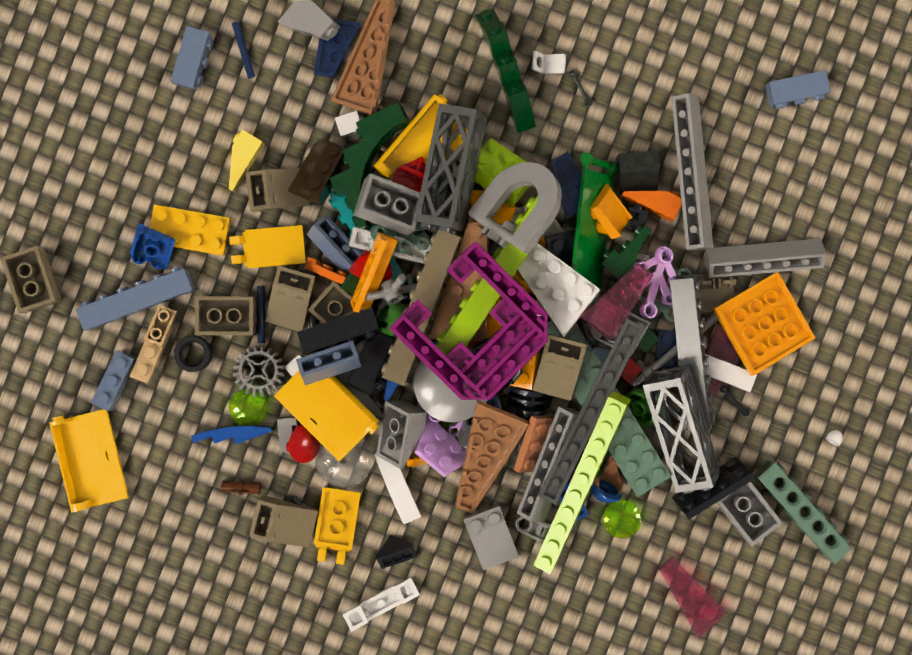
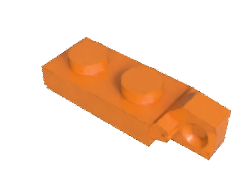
M308 257L304 266L305 269L340 284H343L349 275L339 270L338 273H334V268L325 264L321 266L320 261Z

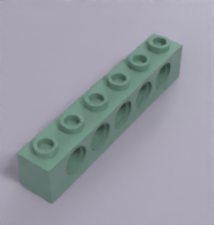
M769 461L754 477L830 562L836 564L852 549L848 545L850 541L842 533L840 535L835 530L837 528L830 519L826 520L822 516L824 512L819 506L812 505L810 502L811 497L804 490L801 492L797 488L799 485L797 481L791 476L788 478L784 473L786 469L779 462ZM781 477L782 484L776 487L774 484L775 480ZM790 492H794L795 497L792 501H788L787 496ZM806 506L807 513L805 515H801V508ZM820 521V527L814 530V522ZM829 535H832V542L826 544V538Z

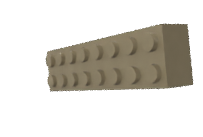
M439 229L431 238L432 247L430 252L427 251L425 254L424 268L419 271L416 279L418 284L416 289H412L409 298L411 299L410 305L418 299L432 312L418 327L428 338L450 277V273L446 269L456 260L462 242L461 237L440 231ZM397 337L395 344H392L389 349V360L382 367V378L402 386L412 387L415 371L421 360Z

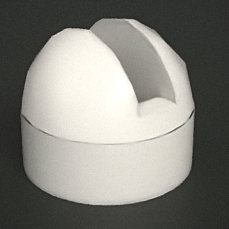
M833 430L828 433L826 440L835 446H840L843 435L840 431Z

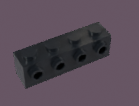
M370 307L359 311V313L355 312L299 331L297 334L303 354L308 356L350 341L357 345L361 340L375 339L381 332L373 308Z

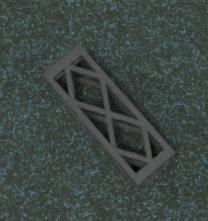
M439 103L415 221L421 223L420 227L436 232L439 229L453 235H457V232L464 233L487 117L477 109ZM456 121L458 128L451 135L453 123ZM461 134L463 143L453 153L450 145ZM462 153L461 163L457 166L455 159ZM450 165H452V168H453V172H452V173H451V170H450V167H449ZM446 172L447 179L440 186L442 175ZM450 184L452 194L442 203L440 194ZM452 203L450 214L447 216L445 210Z
M689 365L651 372L642 386L675 492L688 494L694 490L701 489L702 491L712 489L721 470ZM678 386L682 401L670 390L671 387ZM668 396L683 410L682 415L667 402ZM669 411L680 421L678 430L673 427ZM686 428L692 432L696 447L684 437ZM682 443L698 457L697 461L681 447ZM683 457H684L693 467H695V469L686 470V466H685Z

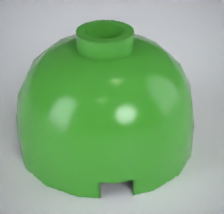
M401 301L393 305H387L385 309L381 310L377 321L381 334L388 337L395 336L389 327L406 308Z
M643 387L630 391L625 397L631 399L628 407L640 427H646L654 423Z

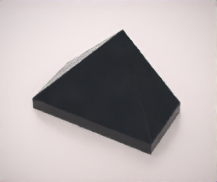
M392 535L388 537L376 555L381 569L418 557L412 543Z

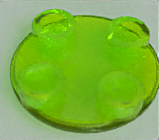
M247 388L237 391L229 403L231 417L242 426L257 425L264 419L267 413L265 397H261L260 392L257 393V397H253V391L247 395L245 393Z
M619 500L607 506L603 514V524L607 532L612 536L628 538L640 529L641 514L632 502Z

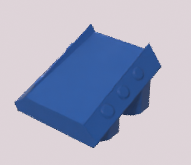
M138 223L130 249L131 259L137 264H144L147 261L154 268H164L167 270L176 239Z

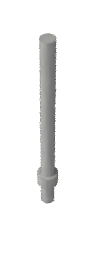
M715 313L705 321L703 332L718 321ZM677 344L651 366L645 367L630 385L635 389L649 377L651 372L657 371L678 354Z

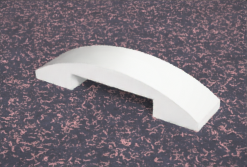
M705 354V356L709 357L707 375L751 392L757 374L750 376L748 371Z
M375 453L379 469L403 524L420 518L421 514L401 469L378 457Z
M408 578L359 603L343 613V617L352 632L369 623L368 621L401 603L404 604L420 594L412 579Z

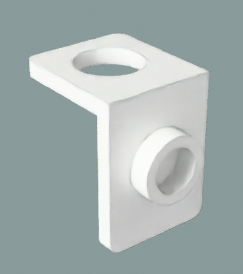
M533 51L532 70L540 74L565 73V54H542L538 51Z

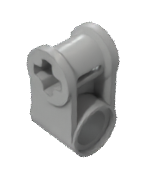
M518 514L514 519V524L518 531L543 543L551 524L546 521H528L526 527H520L519 521L524 518Z

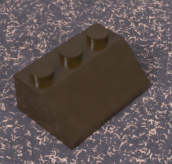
M331 141L314 143L288 191L323 206L331 192L330 184L332 183L330 178L341 173L346 165L343 160L345 156L343 150L346 147Z

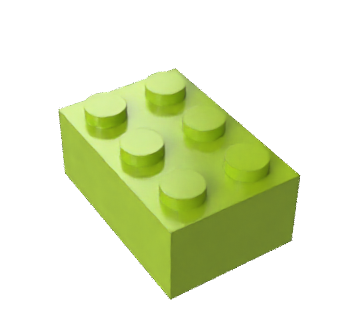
M491 138L481 148L474 181L486 189L502 171L526 161ZM531 186L517 188L509 195L505 202L513 207Z

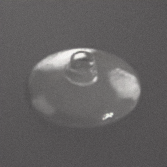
M364 438L344 456L346 458L345 464L340 463L320 444L318 454L315 457V464L318 473L327 483L339 488H348L359 484L367 477L372 467L373 456L371 448Z

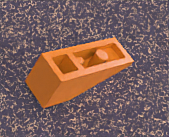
M624 191L620 195V198L632 204L643 206L644 210L669 222L675 220L682 205L681 195L675 191Z

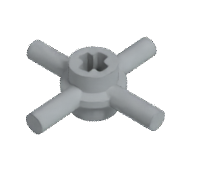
M400 274L396 280L390 279L380 285V291L367 293L365 300L370 301L382 298L378 303V308L383 310L387 304L393 305L400 302L404 298L402 294L411 292L413 288L416 289L417 283L401 286L406 280V276Z

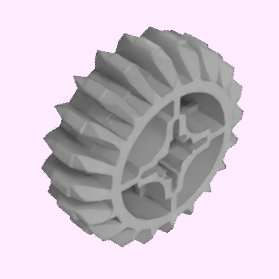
M254 346V352L247 348L248 354L245 355L241 352L240 355L243 359L236 358L235 360L240 364L239 366H233V369L238 371L233 373V377H239L235 383L241 384L239 387L241 391L247 387L245 392L247 395L253 391V397H257L258 392H260L261 397H264V391L266 390L271 395L270 388L273 387L277 391L278 387L275 383H283L278 377H285L284 373L279 372L285 369L284 365H279L283 362L282 358L276 360L279 354L277 352L272 354V348H269L267 352H265V346H261L260 351H258L257 346ZM255 357L267 358L266 361L264 360L261 363H255L251 359ZM273 363L275 372L273 378L270 379L267 375V370L270 367L269 365ZM248 364L251 368V373L245 380L244 368ZM252 365H254L256 368L259 367V369L262 367V372L265 377L259 374L255 375L256 371ZM259 379L267 383L263 386L251 385L252 382Z

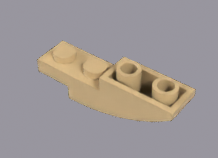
M158 305L144 337V344L129 376L130 378L149 384L155 368H158L177 311Z

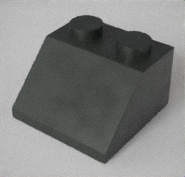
M658 151L619 153L616 156L619 194H622L624 191H658Z

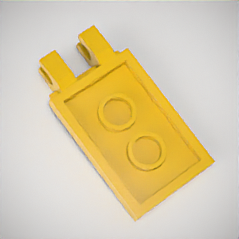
M303 225L251 229L242 232V236L229 237L230 245L243 244L244 255L231 256L232 264L245 263V267L248 266L249 269L306 264Z
M323 487L314 545L319 548L317 561L325 562L327 549L338 551L336 564L344 565L346 552H350L353 547L361 492Z

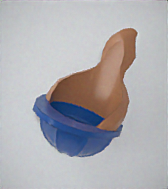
M611 455L609 462L605 466L603 476L596 477L591 487L592 494L596 499L607 503L618 502L622 497L623 488L621 474Z

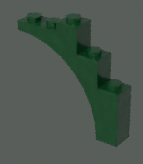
M494 8L484 10L476 14V19L494 61L512 122L517 132L520 133L536 127L528 92L521 79L518 62L512 52L508 33L503 22H500Z
M398 102L356 122L358 127L356 129L357 135L363 141L343 150L345 155L343 160L350 169L330 178L332 192L334 195L342 198L346 196L344 199L348 209L352 210V213H354L364 179L369 174L370 166L377 152L397 130L410 123L403 105ZM352 216L355 226L359 227V229L365 230L372 227L370 221Z
M647 224L643 227L639 225L633 232L635 236L631 241L627 239L620 247L621 252H618L615 248L612 251L608 249L601 257L603 259L601 264L618 278L617 280L612 279L606 286L608 289L606 294L616 303L640 317L642 316L635 298L631 297L632 291L629 289V283L633 280V269L637 254L642 243L652 230ZM648 327L638 347L647 353L659 340L658 335Z

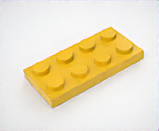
M154 205L150 228L176 239L174 244L176 248L224 256L231 218Z

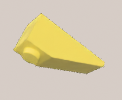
M244 130L241 133L238 132L233 139L229 189L236 193L245 178V172L250 170L265 145L261 140Z

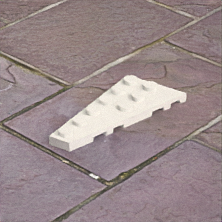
M507 220L502 224L503 227L511 231L515 228ZM538 243L534 245L518 268L525 282L563 337L566 336L600 292L598 287Z

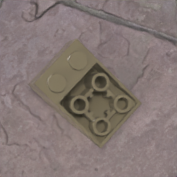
M300 168L245 172L250 211L256 213L311 206L309 200L288 191Z
M278 266L265 322L302 331L318 277Z
M548 333L547 343L544 345L532 391L571 401L587 344Z
M263 495L258 499L249 537L267 542L309 548L319 510Z

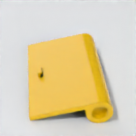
M434 94L374 164L373 167L389 181H392L396 168L423 156L426 165L439 103H448L447 99L441 94L438 96ZM456 121L453 123L451 135L458 128ZM461 134L450 145L453 153L463 143Z
M298 371L274 395L338 461L368 432L373 434L380 427L377 424L379 420L336 376L305 386L300 371Z
M103 409L66 419L64 415L52 418L53 422L49 424L71 512L129 498L108 411Z

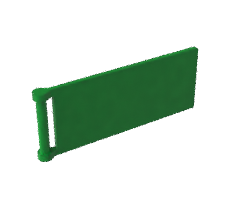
M583 153L580 157L583 168L572 269L600 289L598 294L601 295L604 266L601 264L603 261L601 257L606 251L607 235L598 233L596 229L597 220L592 218L590 207L605 184H609L613 188L614 174L618 170V164L614 161H605L593 157L590 153ZM592 164L604 168L608 175L590 170L589 166Z

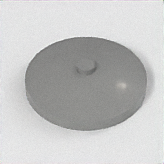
M420 361L414 375V391L419 404L425 412L444 422H460L472 418L476 400H461L438 376ZM479 400V401H482V402H484V403H487L488 400Z

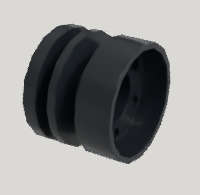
M510 385L511 390L508 396L511 400L507 401L506 412L526 419L528 422L531 416L546 415L547 407L544 404L549 399L547 394Z

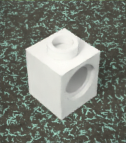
M357 111L335 118L342 139L357 134L356 129L358 127L356 122L364 119L362 115H358Z

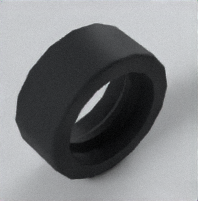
M187 336L176 344L174 359L181 369L187 372H198L210 364L212 348L207 340L200 336ZM189 343H198L203 347L204 358L197 365L186 363L182 357L183 348Z

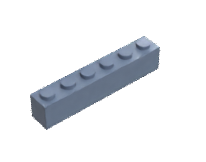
M181 266L171 269V273L165 276L161 273L153 276V280L149 282L142 280L134 283L135 287L133 288L123 287L116 290L117 294L110 296L108 293L99 296V300L93 303L91 300L81 303V307L77 308L76 312L83 331H90L196 291L188 269H182Z

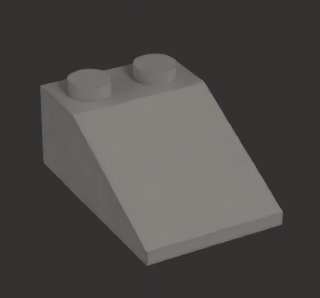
M403 399L385 401L376 455L397 468L403 469L424 432L427 412Z
M499 503L463 516L483 570L519 557Z

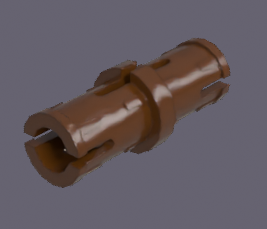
M222 480L221 493L260 495L261 482Z

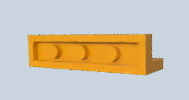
M378 232L350 302L353 311L359 313L360 309H367L372 306L374 300L366 301L365 296L367 293L378 291L398 242L397 238Z

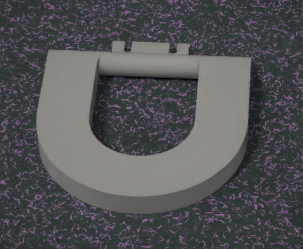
M533 162L519 163L505 169L494 178L470 209L469 216L485 226L481 232L503 248L509 242L527 254L555 219L561 205V187L557 178L545 166ZM522 186H533L538 192L537 203L515 233H512L492 219L514 190Z

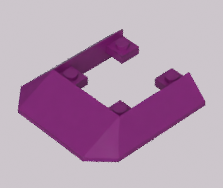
M475 241L446 270L460 284L476 271L503 298L489 312L502 325L475 354L460 341L446 355L418 328L432 314L418 299L396 319L389 329L461 400H490L547 343L548 313Z

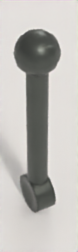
M571 70L569 76L574 79L583 95L585 105L591 106L593 101L587 97L576 77V72Z

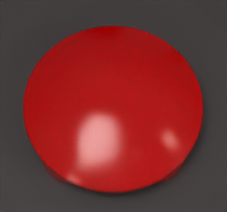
M297 425L289 438V442L286 444V450L295 461L308 463L317 456L321 443L303 425Z

